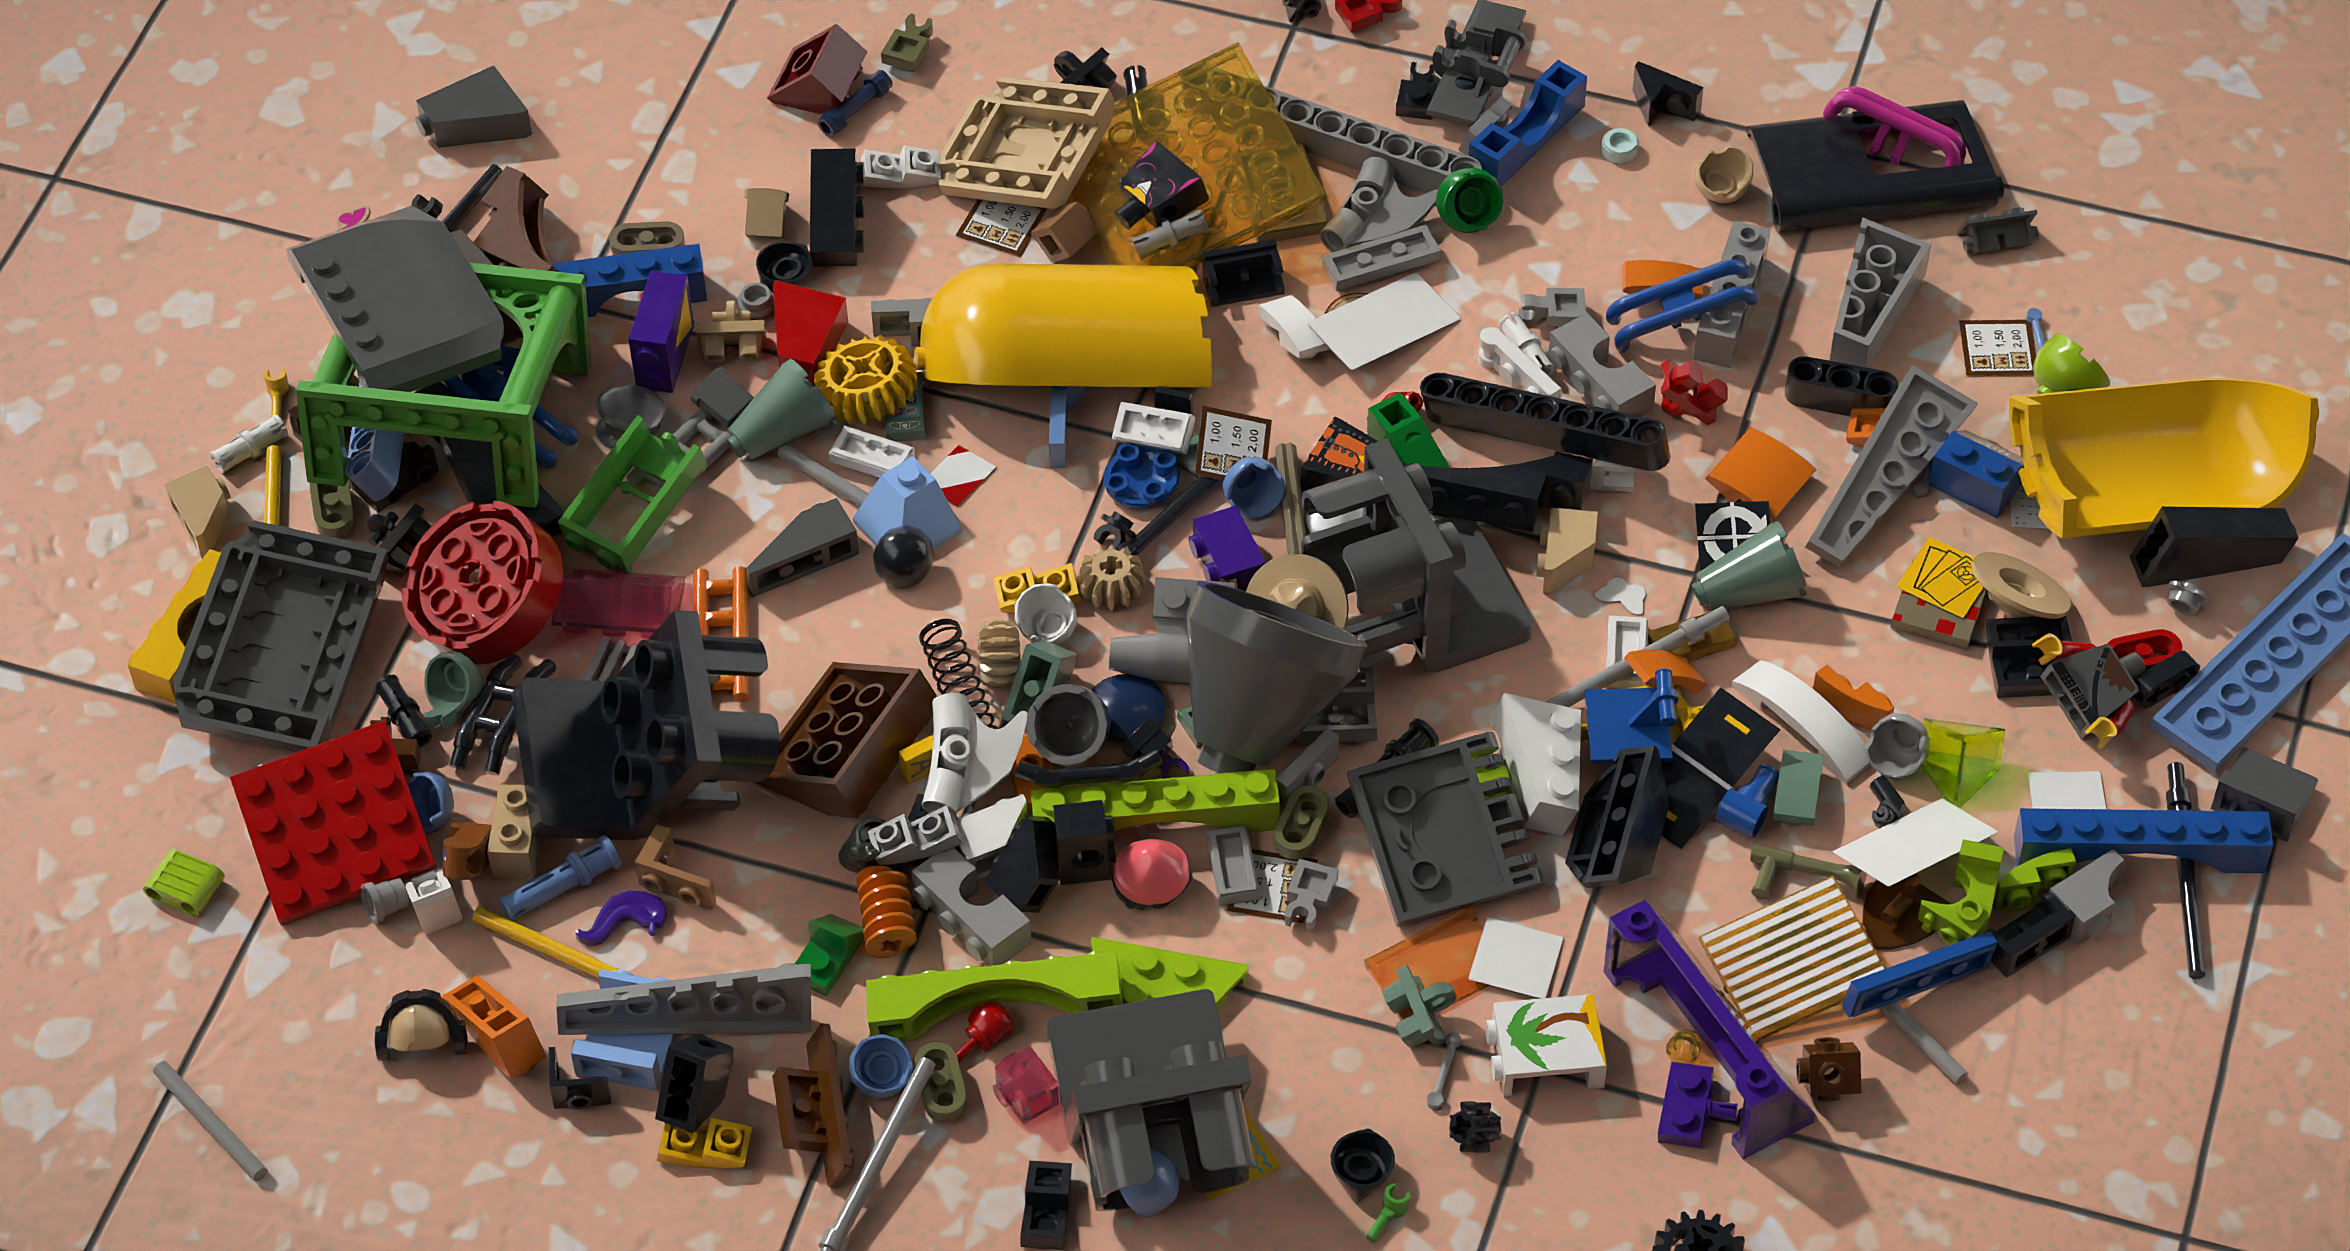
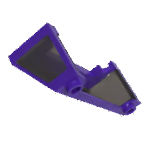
M1646 900L1609 917L1604 974L1614 987L1622 984V981L1625 980L1639 984L1643 994L1662 985L1735 1082L1738 1092L1744 1098L1743 1108L1738 1110L1737 1119L1740 1122V1127L1732 1135L1731 1144L1741 1158L1744 1160L1814 1123L1815 1112L1676 929Z

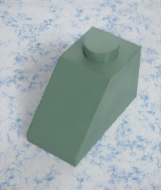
M1045 640L1026 644L1001 719L1010 722L1020 711H1026L1028 714V710L1036 698L1048 688L1069 684L1079 654Z

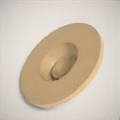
M1995 552L1980 553L1972 562V572L1980 584L1989 591L1988 595L1991 602L2007 615L2015 618L2038 616L2048 619H2058L2067 615L2071 607L2069 596L2055 580L2038 568L2015 557Z
M1289 554L1272 559L1255 573L1247 587L1246 592L1300 610L1341 629H1344L1346 626L1349 603L1343 582L1329 565L1315 557L1304 554Z

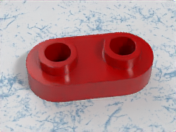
M2164 629L2117 637L2107 643L2113 648L2119 659L2132 652L2139 654L2145 663L2146 670L2182 651L2183 648L2180 638L2173 632ZM2155 653H2161V654H2163V655H2162V656H2158V655H2156Z

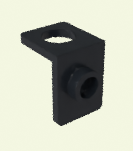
M555 1046L549 1047V1087L554 1109L572 1108L581 1110L594 1105L611 1103V1093L607 1077L560 1081V1066Z

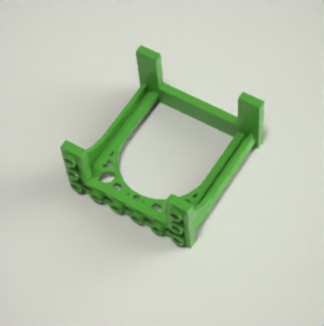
M469 263L496 308L511 317L523 334L521 350L499 402L349 386L356 368L334 332L312 381L300 380L296 388L307 482L346 486L349 477L345 473L347 452L343 426L492 442L497 501L510 505L536 508L539 500V487L533 428L534 412L551 371L588 375L591 369L585 275Z

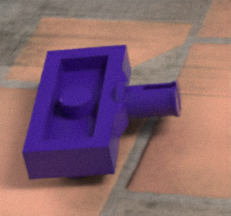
M1671 1062L1658 1128L1659 1143L1701 1148L1703 1132L1711 1118L1736 1122L1738 1103L1713 1101L1711 1092L1714 1078L1713 1067Z

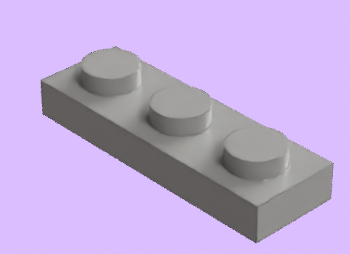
M1423 225L1323 255L1322 265L1337 292L1440 261L1441 250L1427 225Z

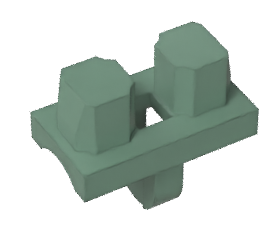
M1407 964L1397 969L1396 972L1399 980L1384 988L1382 994L1388 1007L1394 1014L1410 1006L1413 1010L1414 1015L1396 1023V1028L1402 1041L1408 1047L1421 1044L1427 1040L1435 1047L1445 1043V1035L1436 1013L1450 1007L1456 1001L1457 994L1453 985L1447 984V982H1439L1424 988L1421 978L1413 976Z

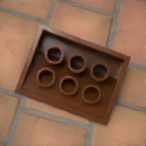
M832 662L780 732L779 756L773 772L765 780L754 783L828 816L858 819L899 763V751L910 746L924 726L929 723L933 715L932 701L938 696L922 671L917 668Z

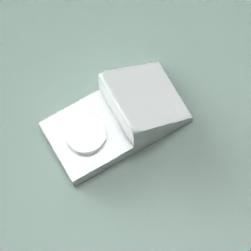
M441 865L435 869L403 880L424 934L433 933L462 920L463 917L447 877L443 875Z

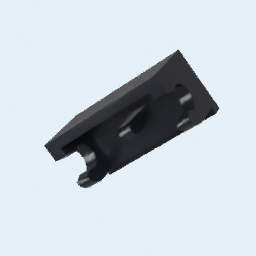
M1275 239L1202 252V277L1211 307L1284 294L1285 287L1281 277L1284 271Z
M2047 892L2042 895V900L2036 903L2034 908L1998 931L1990 928L1983 932L1990 931L1998 941L1991 962L2006 978L2070 938L2076 915L2071 909L2068 910L2053 894Z

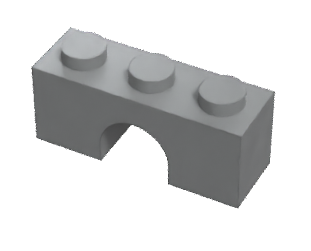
M1588 313L1550 332L1548 350L1550 362L1553 363L1555 369L1561 370L1571 380L1574 389L1579 394H1584L1594 406L1642 416L1654 409L1656 384L1634 361L1619 368H1607L1601 365L1608 361L1610 336Z
M954 847L931 856L912 870V895L917 904L924 910L930 909L938 917L941 926L949 935L954 936L956 934L965 943L967 951L976 961L980 962L983 960L988 966L1001 965L1031 944L1030 920L1004 895L984 906H975L966 902L967 899L978 892L976 868Z

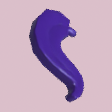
M627 890L613 895L603 905L590 930H576V939L585 945L602 944L619 923L625 920L634 921L641 927H649L648 934L655 936L657 928H663L667 911L661 898L646 891Z

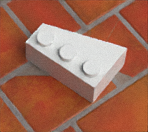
M1504 693L1490 716L1489 722L1492 730H1496L1501 744L1499 753L1502 755L1503 761L1507 762L1512 778L1511 790L1516 795L1524 819L1523 827L1563 836L1579 810L1581 710Z

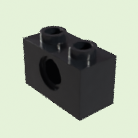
M1095 800L1053 805L1060 885L1109 880V864L1116 863L1113 816L1104 815L1103 801Z

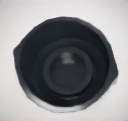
M780 241L762 249L756 258L760 283L765 284L772 292L775 280L801 286L807 279L812 267V258L807 246L790 241Z
M1369 1128L1341 1137L1334 1145L1330 1154L1331 1166L1335 1177L1355 1202H1360L1380 1188L1390 1177L1395 1165V1154L1392 1146L1385 1138Z

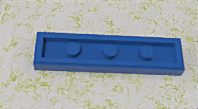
M1988 931L1853 980L1848 988L1842 1008L1849 1018L1856 1017L1987 969L1998 941Z

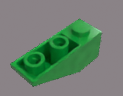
M1400 392L1368 408L1367 435L1377 441L1388 439L1401 463H1418L1420 466L1450 468L1424 420Z

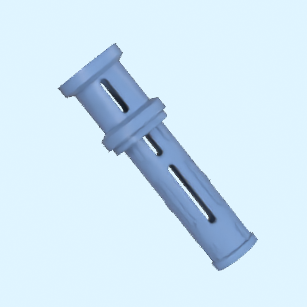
M606 835L599 837L597 844L578 854L576 852L568 854L564 864L525 884L516 891L499 898L500 905L507 918L515 921V919L559 896L568 889L577 885L587 887L592 884L594 877L612 867L616 870L621 868L622 862Z

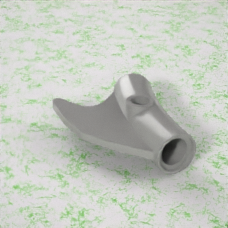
M1380 157L1367 158L1363 162L1359 176L1343 205L1321 230L1320 239L1330 252H1335L1413 229L1435 207L1438 189L1417 197L1405 196L1399 190L1395 181L1393 165Z

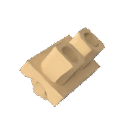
M735 300L727 301L726 312H712L713 322H696V335L699 346H702L705 362L725 361V345H739L740 360H760L763 344H767L765 321L751 320L750 311H736Z

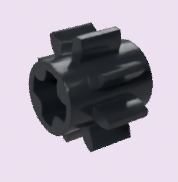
M1460 1102L1461 1111L1450 1115V1138L1461 1143V1152H1490L1489 1143L1501 1139V1116L1490 1111V1102Z

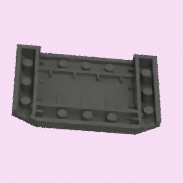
M409 206L286 249L288 260L301 283L306 282L357 369L358 380L362 387L412 392L501 360V341L504 337L502 316L445 224L425 212Z
M254 520L248 525L249 531L237 542L232 540L222 549L173 679L178 714L182 728L299 752L326 742L329 739L384 583L388 551L385 548Z

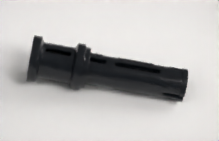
M1415 718L1409 723V730L1398 740L1392 739L1386 744L1385 754L1377 762L1438 746V735L1424 720ZM1349 786L1335 798V804L1345 816L1353 818L1359 811Z

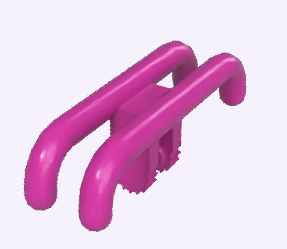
M1853 86L1842 89L1830 99L1823 110L1824 118L1829 121L1834 120L1844 108L1849 107L1882 122L1869 151L1870 154L1875 156L1882 151L1886 137L1892 127L1900 130L1901 134L1890 160V163L1898 166L1903 158L1912 136L1943 151L1946 156L1944 167L1963 165L1965 162V142L1957 132L1865 88Z

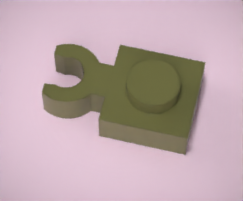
M909 14L905 19L906 30L895 29L882 50V63L915 72L929 49L928 39L933 34L932 19L928 18L922 26H915V14Z

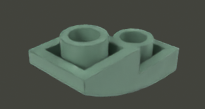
M1783 749L1773 820L1783 821L1790 825L1806 824L1814 826L1824 755Z

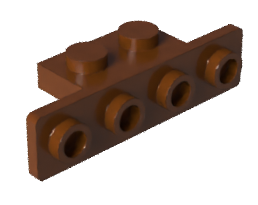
M821 1023L806 1044L810 1070L778 1067L772 1078L783 1148L822 1152L827 1186L837 1188L845 1176L853 1169L854 1151L852 1148H849L847 1130L849 1119L848 1114L843 1110L842 1104L843 1081L841 1076L838 1075L836 1066L837 1044L835 1040H832L830 1024Z

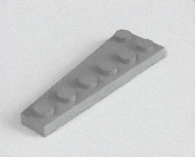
M1912 364L1805 548L1839 567L1934 458V455L1951 432L1957 431L1972 414L1978 403Z

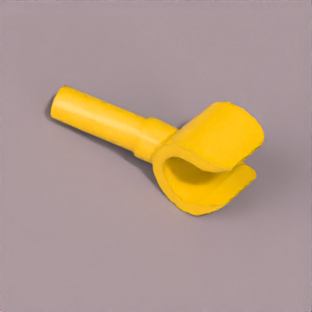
M282 368V375L278 378H271L270 371L267 369L264 372L267 393L271 395L272 416L276 414L281 418L282 395L286 394L290 389L286 369Z

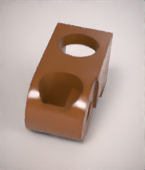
M452 822L449 826V838L444 840L443 875L445 877L455 880H469L482 874L490 864L487 850L492 825Z

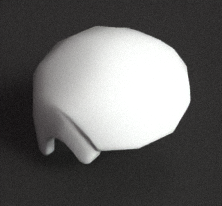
M1054 584L1033 585L1021 593L1015 604L1016 624L1023 636L1031 643L1045 640L1059 646L1071 637L1077 625V613L1072 600Z

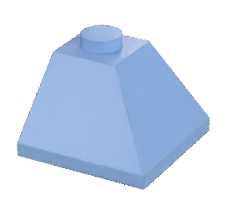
M914 456L882 474L853 517V523L875 546L888 530L904 525L921 529L931 539L933 550L962 532L961 526L937 480Z

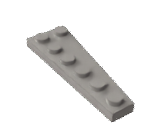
M785 963L776 968L557 994L558 1035L812 1032L811 964L797 965L795 963Z

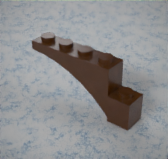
M509 166L505 167L481 200L482 203L491 209V212L488 214L491 219L474 240V244L493 265L559 272L550 261L544 243L543 209L544 202L549 194L525 173Z

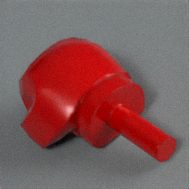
M987 1001L981 1006H975L967 1018L970 1025L965 1029V1034L969 1040L955 1052L958 1063L977 1046L986 1052L1001 1037L1009 1036L1014 1031L1016 1026L1015 1019L1006 1007L997 1001Z

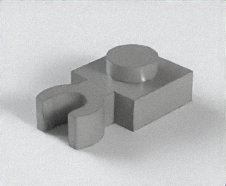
M1500 97L1469 128L1458 150L1468 155L1469 143L1491 122L1500 126L1506 119V113L1511 109L1512 105Z
M1299 859L1287 890V901L1291 903L1285 909V926L1290 927L1293 918L1301 915L1307 918L1306 931H1313L1316 926V909L1327 910L1338 881L1339 869Z

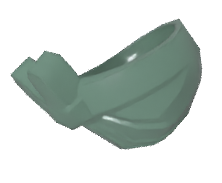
M445 652L438 654L429 661L425 670L424 686L426 696L434 710L424 713L426 726L435 727L442 724L443 728H447L463 718L464 711L478 698L483 689L482 677L477 666L469 657L459 652Z

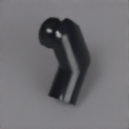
M1879 776L1874 779L1869 788L1880 803L1877 810H1873L1872 819L1875 826L1880 829L1902 817L1905 802L1886 776Z

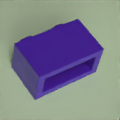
M1235 505L1193 519V535L1188 538L1189 546L1194 558H1201L1204 564L1203 572L1206 581L1220 582L1223 579L1236 578L1239 589L1246 591L1252 577L1266 562L1238 507Z

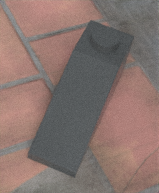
M837 498L825 503H818L810 509L802 511L746 568L749 593L752 598L859 555L857 530Z

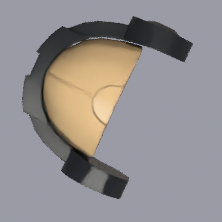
M428 989L400 992L392 997V1001L383 1013L381 1025L375 1028L374 1043L378 1061L389 1060L390 1045L394 1049L401 1051L430 1050L444 1045L450 1037H452L455 1054H467L468 1035L465 1021L458 1019L452 1006L441 997L439 992Z

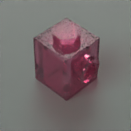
M1031 1046L1020 1052L1006 1055L999 1064L994 1066L996 1084L993 1085V1091L1003 1107H1011L1023 1125L1059 1105L1058 1081Z

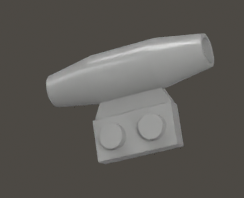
M1155 577L1152 619L1158 634L1111 638L1109 670L1153 681L1190 684L1186 612L1197 582L1202 580ZM1206 581L1235 588V583Z

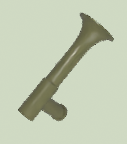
M1758 844L1753 845L1750 856L1751 862L1762 864L1755 886L1751 890V893L1759 899L1769 898V890L1777 868L1790 871L1797 870L1841 881L1856 892V898L1861 896L1867 873L1854 865L1835 864Z

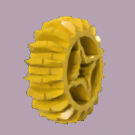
M865 335L863 340L855 341L851 338V343L845 346L838 344L836 352H826V360L818 362V371L814 373V382L831 405L837 422L845 419L852 425L857 420H861L866 425L871 419H877L880 422L881 417L886 414L894 416L895 408H905L906 400L914 397V388L917 387V374L914 359L911 358L909 351L906 350L904 345L897 344L895 338L886 341L882 335H879L873 340L868 335Z

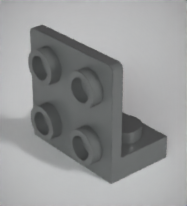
M2244 747L2238 754L2231 770H2224L2217 785L2211 810L2269 812L2272 836L2288 842L2316 788L2318 779Z

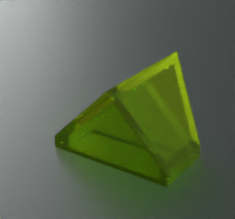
M1924 718L1923 725L1930 737V749L1923 767L1944 799L1961 808L2000 770L2005 729Z

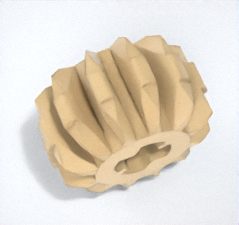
M1113 544L1106 551L1096 546L1093 555H1084L1082 567H1080L1078 572V583H1080L1084 599H1092L1095 608L1107 604L1112 612L1116 604L1127 608L1130 599L1139 600L1141 588L1145 583V572L1143 571L1139 555L1131 556L1128 546L1120 551H1117Z
M1004 619L982 622L978 628L977 638L979 679L984 686L1006 687V685H1013L1021 656L1018 626L1014 621H1004Z

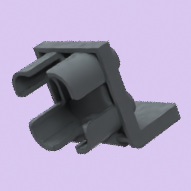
M1388 439L1365 446L1364 472L1302 493L1301 504L1308 515L1319 513L1323 519H1331L1363 508L1362 517L1311 533L1301 541V554L1309 555L1325 562L1340 577L1347 594L1356 592L1357 608L1361 614H1368L1389 606L1394 608L1395 611L1343 629L1367 644L1363 658L1402 644H1412L1417 650L1425 669L1428 672L1436 673L1530 640L1532 619L1477 522L1451 515L1434 521L1428 511L1433 506V496L1424 470L1418 463L1403 467Z
M1201 989L1053 1017L1048 1021L1046 1032L1068 1141L1070 1145L1083 1142L1096 1211L1131 1208L1126 1203L1120 1189L1146 1184L1153 1179L1155 1171L1146 1131L1149 1129L1179 1124L1190 1183L1196 1193L1204 1194L1241 1185L1249 1180L1248 1169H1253L1256 1165L1242 1102L1252 1079L1247 1055L1231 1058L1226 1056L1215 997L1211 990Z

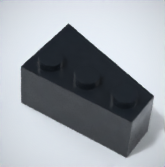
M855 148L811 149L810 257L812 258L813 267L857 266L858 253H864V231L859 230V218H864L865 214L864 196H860V184H865L864 162H858Z

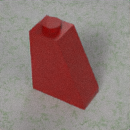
M775 280L773 295L779 367L791 358L809 375L806 379L815 387L814 373L818 371V362L826 360V352L835 351L848 324L846 298Z

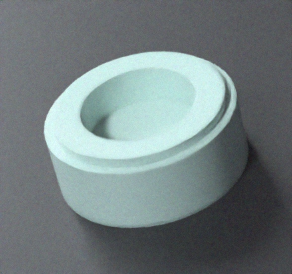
M1615 128L1604 134L1601 151L1608 161L1616 164H1625L1636 158L1639 140L1632 131L1624 128Z

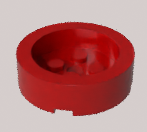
M494 501L493 504L477 505L472 502L458 507L443 516L420 539L407 563V567L411 570L407 581V588H402V604L407 620L412 628L443 653L459 652L469 657L475 665L497 662L524 648L540 633L550 619L562 589L563 563L561 554L553 538L514 506L501 501ZM480 568L477 577L479 582L469 583L471 573Z

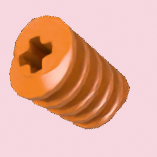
M875 865L864 868L859 872L856 881L860 900V912L862 914V927L864 928V941L866 942V953L874 958H888L911 947L917 941L916 932L913 930L915 927L914 918L911 916L913 913L912 904L909 902L911 895L910 890L907 889L909 880L904 873L893 871L887 866Z

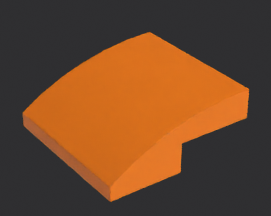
M1750 427L1705 479L1730 502H1736L1739 498L1743 502L1769 501L1770 521H1772L1817 469L1785 444Z

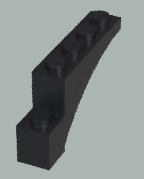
M1555 451L1553 456L1497 467L1442 468L1421 466L1427 476L1433 496V506L1428 511L1533 532L1541 508L1582 510L1589 491L1593 459ZM1402 463L1403 467L1412 465V464Z

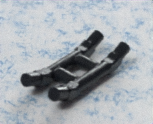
M513 654L490 670L486 678V684L465 722L460 725L456 732L450 767L465 770L469 752L472 751L474 741L478 735L477 731L494 732L487 750L489 754L484 772L497 776L500 775L504 757L507 756L509 746L513 740L512 736L517 729L514 706L512 703L504 718L487 716V713L495 699L513 702L512 692L516 686L505 684L522 665V660L518 655ZM545 659L538 666L533 667L527 672L524 678H549L556 671V664L550 659Z
M1157 749L1129 763L1063 769H1048L1021 760L1018 763L1015 777L1033 782L1034 785L1046 789L1059 788L1064 785L1111 781L1124 783L1132 782L1145 776L1146 772L1162 765L1164 762Z

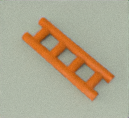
M737 566L733 568L732 579L709 580V572L703 568L693 571V611L698 612L702 635H709V627L733 626V637L749 638L746 567ZM732 595V610L709 612V596ZM720 675V680L716 682L712 691L733 690V699L737 702H745L749 699V676Z

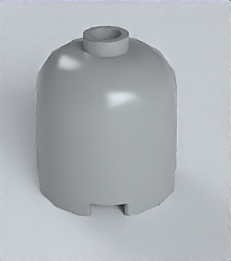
M1062 684L1048 688L1036 698L1028 710L1026 729L1029 742L1040 755L1052 763L1072 765L1086 761L1102 748L1109 736L1111 720L1108 707L1098 694L1087 687ZM1077 715L1079 718L1074 720L1070 716ZM1082 721L1081 728L1077 730V723ZM1068 722L1072 724V729L1069 727Z

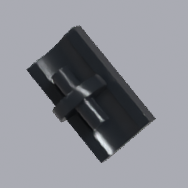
M417 503L411 507L396 526L394 524L399 517L392 511L386 517L373 514L367 521V527L371 532L367 542L372 546H376L382 541L379 547L385 548L388 551L386 569L401 578L410 570L407 567V563L411 553L403 548L404 544L408 541L416 547L423 535L432 527L422 519L425 509Z

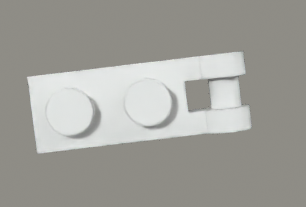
M1487 327L1481 331L1479 338L1481 348L1478 361L1482 367L1496 370L1507 386L1561 398V388L1499 329Z

